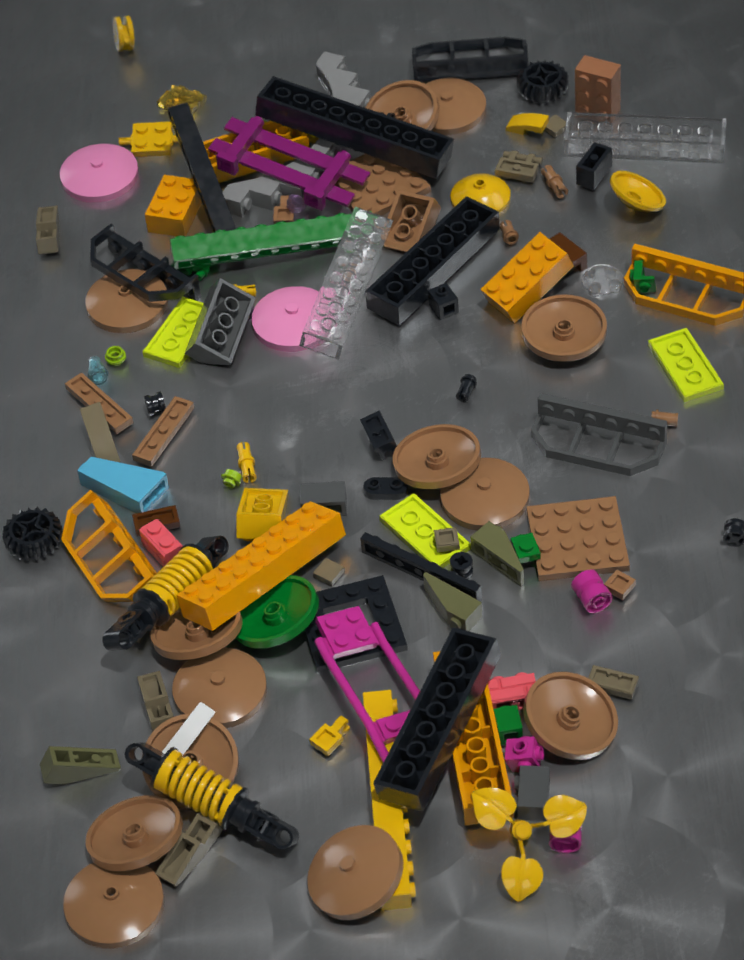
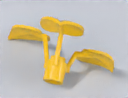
M491 787L475 790L471 795L474 813L481 826L489 830H497L502 828L507 820L511 824L509 828L511 836L518 839L517 844L519 845L521 859L516 856L508 857L502 865L501 877L508 894L515 901L520 902L535 892L543 880V870L540 864L535 859H525L523 840H527L531 836L533 828L548 825L551 834L555 837L565 838L573 835L585 820L587 806L584 802L570 796L556 795L547 800L544 805L543 815L547 821L529 824L521 819L514 821L510 817L516 810V802L507 791Z

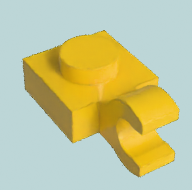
M341 715L331 727L325 723L309 739L310 745L326 756H329L344 741L343 735L350 730V727L347 725L349 720Z

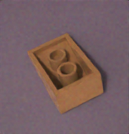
M398 190L378 246L406 253L435 226L441 210V206L436 199Z

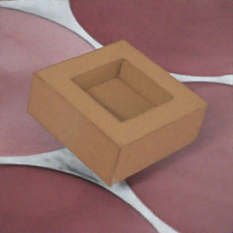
M616 570L604 585L612 595L624 600L636 586V579Z

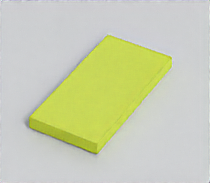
M182 297L143 350V357L181 368L188 358V355L184 353L204 303Z
M687 328L648 340V347L684 402L724 389V383Z
M415 493L379 515L380 521L413 552L429 562L438 564L442 568L450 564V558L455 553L471 550V543L457 532L460 550L437 552L434 530L453 527Z

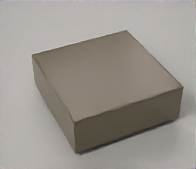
M555 114L549 118V123L544 131L556 138L569 129V123Z
M456 527L434 530L437 552L460 550Z
M325 558L313 572V578L332 587L343 575L345 568Z

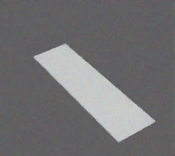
M200 701L162 752L165 754L171 747H175L183 756L215 714V711Z

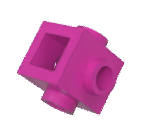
M522 736L521 738L506 740L504 760L512 773L520 772V765L540 766L541 760L544 759V750L535 737Z

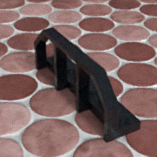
M496 37L430 42L412 48L414 81L427 82L444 78L467 79L518 75L520 69H523L524 65H528L526 39ZM508 47L522 49L524 54L489 56V48ZM484 49L485 52L484 57L455 59L454 51ZM450 51L451 59L416 62L417 57L429 53Z
M109 224L91 238L90 260L92 267L149 302L178 300L184 296L198 301L201 298L199 280L196 274L188 277L171 267L166 256L160 260L145 251L141 241L133 244L115 233L113 224ZM106 239L108 240L109 250L113 254L119 255L108 266L96 259V247ZM128 262L146 272L133 282L117 272V270ZM154 277H157L171 290L148 291L143 286Z

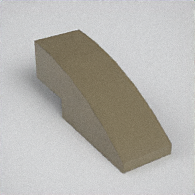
M58 205L38 207L36 218L38 254L59 252Z
M97 402L80 408L96 458L121 463L101 403Z
M160 671L137 677L152 732L160 724L174 717Z
M197 813L187 831L181 833L177 843L167 853L155 874L177 886L204 858L223 829L217 823Z

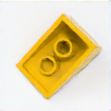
M244 488L236 513V538L243 539L244 541H253L267 532L272 526L284 520L286 517L288 490Z

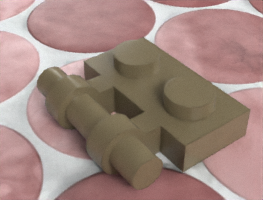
M514 150L511 152L504 151L503 157H500L495 168V176L533 183L539 171V165L543 163V158L536 157L535 154L531 153L525 155Z

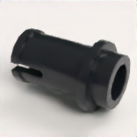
M466 374L461 378V385L456 393V398L459 401L468 402L473 388L477 386L475 376Z

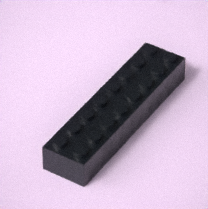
M466 196L365 291L367 309L401 325L428 299V290L444 284L500 230L499 212Z
M452 628L373 782L380 800L424 812L501 656L496 638Z

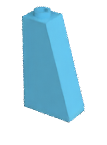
M90 457L77 470L82 486L134 513L148 511L169 489L167 474L162 471L101 458Z

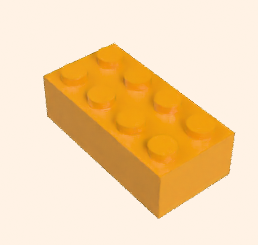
M539 232L480 290L492 306L515 324L574 265L564 250Z

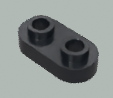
M372 477L367 479L363 485L364 495L371 500H400L408 494V485L398 477Z

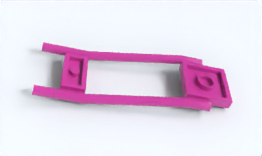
M359 606L319 616L316 618L315 623L322 637L315 639L314 642L327 667L364 724L384 763L389 753L385 744L395 741L410 710L380 718L373 722L334 659L370 650L379 645L414 700H416L420 690L388 643L378 622L369 625Z

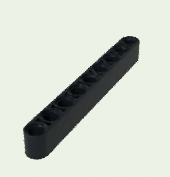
M185 102L168 107L167 110L171 124L213 233L218 230H235L236 226L188 103Z

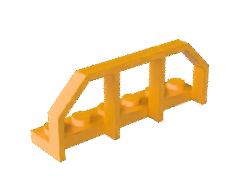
M639 244L633 245L631 265L624 276V286L635 304L714 326L743 317L744 299L739 308L717 315L700 311L713 286L744 294L743 272ZM635 260H643L645 268L670 274L657 299L640 295L632 284L630 270L634 269ZM677 276L706 284L693 309L665 302Z
M89 490L67 511L61 540L99 597L105 602H134V593L145 586L157 572L112 507L95 492ZM92 503L95 506L93 509L95 514L99 518L104 519L105 522L76 549L71 541L77 516ZM109 533H113L115 535L113 540L123 549L93 575L82 558ZM127 559L135 564L133 569L138 575L143 576L144 579L128 593L106 594L100 584Z

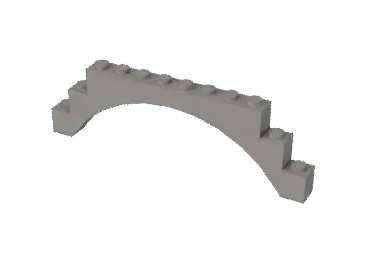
M324 51L316 62L317 78L322 82L330 96L365 108L370 100V91L359 88L360 83L358 82L357 73L347 71L345 56ZM318 139L311 149L335 157L344 146L336 145L324 139ZM298 159L286 165L317 179L325 171ZM268 175L228 184L222 192L230 213L239 217H243L252 205L273 211L274 206L280 203V197L283 195H289V200L304 203L303 189Z

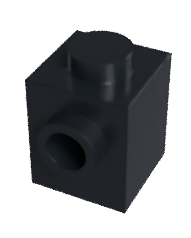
M447 283L428 290L429 306L440 320L459 313L458 298Z

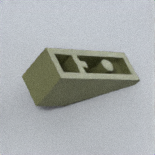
M488 521L470 536L471 551L519 586L524 585V569L506 532L500 526H496Z
M427 572L423 574L424 590L446 623L451 628L470 631L483 617L482 602Z
M49 746L40 762L43 781L48 784H70L118 772L121 769L116 749Z

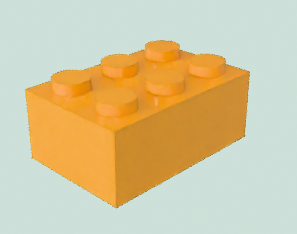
M163 175L145 213L147 231L149 233L187 236L202 204L192 178Z

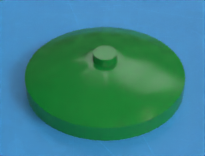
M290 575L240 611L243 623L236 639L247 647L269 648L283 644L299 635L313 621L318 611L319 598L313 585L307 579L300 576Z

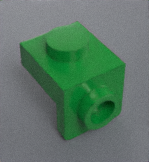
M635 260L634 269L630 270L631 282H634L637 292H656L655 277L645 276L643 260Z
M533 533L520 534L511 538V544L521 564L541 559V552Z

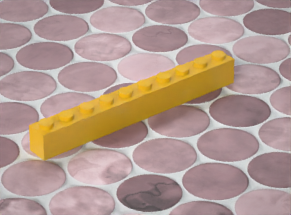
M391 690L363 692L364 708L373 722H376L377 719L394 715L393 713H398L397 699H392ZM366 730L374 826L383 829L391 835L398 844L403 856V872L400 883L390 899L381 908L382 911L412 908L411 898L416 897L415 882L409 881V876H414L413 861L407 860V855L412 854L411 840L405 839V834H410L409 819L403 818V813H408L407 807L378 798L373 782L383 762ZM394 742L385 744L388 752L390 751Z

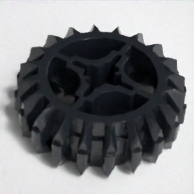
M537 60V63L530 62L529 65H524V68L520 69L517 75L518 92L522 97H525V100L531 99L532 103L538 101L539 104L541 102H546L547 104L549 101L555 102L556 98L561 99L562 95L566 94L569 86L565 68L560 67V63L554 64L553 61L546 62L545 60L544 62H539Z
M38 506L35 510H31L28 507L27 511L23 512L20 510L18 515L12 514V519H8L6 526H3L2 538L7 551H10L12 557L17 556L19 560L25 557L27 562L31 558L37 561L38 557L46 559L48 553L53 554L54 549L59 548L60 542H62L63 528L60 519L56 517L53 511L49 512L46 508L40 510Z

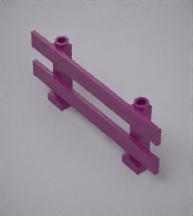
M259 116L251 117L248 123L231 117L224 130L238 135L236 139L230 144L216 138L208 148L209 152L217 154V169L235 176L239 171V163L304 190V204L323 211L325 208L326 199L348 207L354 199V193L334 186L340 177L364 185L370 176L369 171L349 164L351 155L347 151L343 150L338 152L335 157H331L264 130L262 127L264 120ZM253 142H256L325 171L317 179L247 150Z

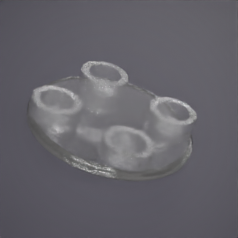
M595 265L583 273L582 284L592 297L619 293L623 284V275L620 270L613 266Z

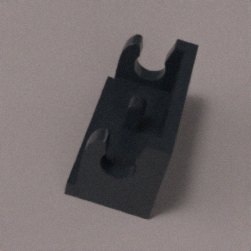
M379 410L360 419L375 452L378 451L380 458L386 460L385 453L391 451L393 454L397 445Z

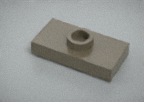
M593 665L588 677L597 683L607 694L631 700L639 682V676Z

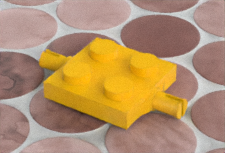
M171 121L133 123L131 136L119 137V146L131 145V153L135 157L171 155L173 144L179 143L176 135H173Z

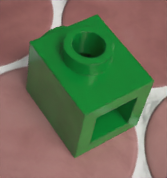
M517 705L493 709L501 746L506 745L507 739L521 738L523 736V727Z

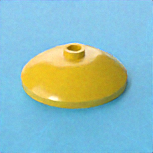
M616 171L610 177V185L613 192L628 208L642 212H656L662 210L665 206L666 198L662 191L646 178L629 171Z
M484 173L472 174L459 180L453 186L450 194L453 207L467 196L499 213L508 206L511 199L510 188L505 181L494 175Z

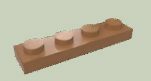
M83 373L78 374L65 383L66 389L85 407L97 402L101 403L108 426L114 433L118 434L133 424V418Z
M175 396L132 454L133 461L152 467L195 408L194 402Z

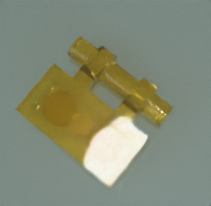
M172 85L170 91L166 90L160 97L157 105L158 108L167 110L168 107L187 102L193 115L200 107V102H206L207 96L197 90H188L185 86Z

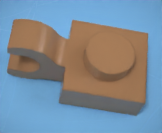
M289 195L281 196L280 206H274L273 224L280 221L286 223L294 222L295 209L294 206H290Z

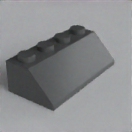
M219 278L208 291L184 354L203 364L230 365L256 297Z

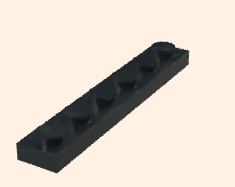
M365 532L360 538L362 553L422 581L423 574L427 572L478 601H482L481 585L476 581L468 580L454 571L444 569L438 564L429 562L415 553L405 551L395 544L382 540L378 536Z

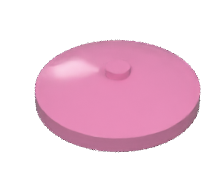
M95 144L81 148L72 153L63 162L60 169V180L65 192L74 199L90 203L106 202L124 195L135 185L139 175L135 156L129 150L113 144Z
M294 286L275 290L263 297L252 312V327L255 336L267 347L278 351L297 352L310 349L323 342L331 334L335 325V311L331 301L323 293L308 287Z

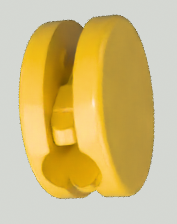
M129 15L124 16L123 25L119 16L114 17L113 34L117 51L134 50L135 36L131 17Z

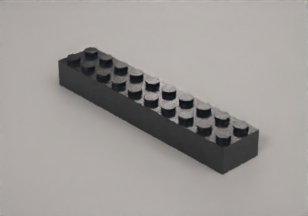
M275 76L270 79L257 95L255 116L370 155L373 158L407 168L428 177L437 179L451 158L454 138Z

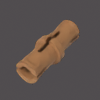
M545 165L544 167L547 172L542 168L541 174L547 180L548 187L553 189L558 198H564L565 196L562 191L567 195L568 189L562 183L563 179L559 174H556L551 165Z

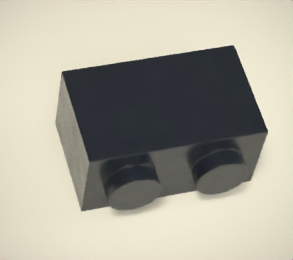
M596 142L592 144L576 166L577 185L595 190L612 167L611 147Z

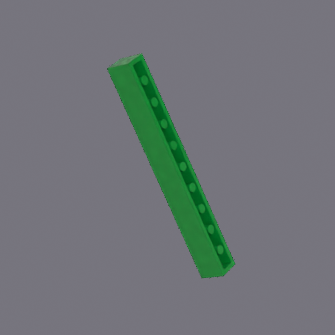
M359 210L352 214L339 213L330 217L318 216L315 219H297L294 222L287 223L280 221L273 225L259 224L252 228L238 227L230 231L218 230L214 233H197L194 236L187 237L180 235L170 239V251L173 267L175 269H183L374 242L376 229L372 211Z

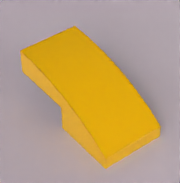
M537 113L513 115L505 129L508 132L524 135L527 130L542 134L549 123V115Z

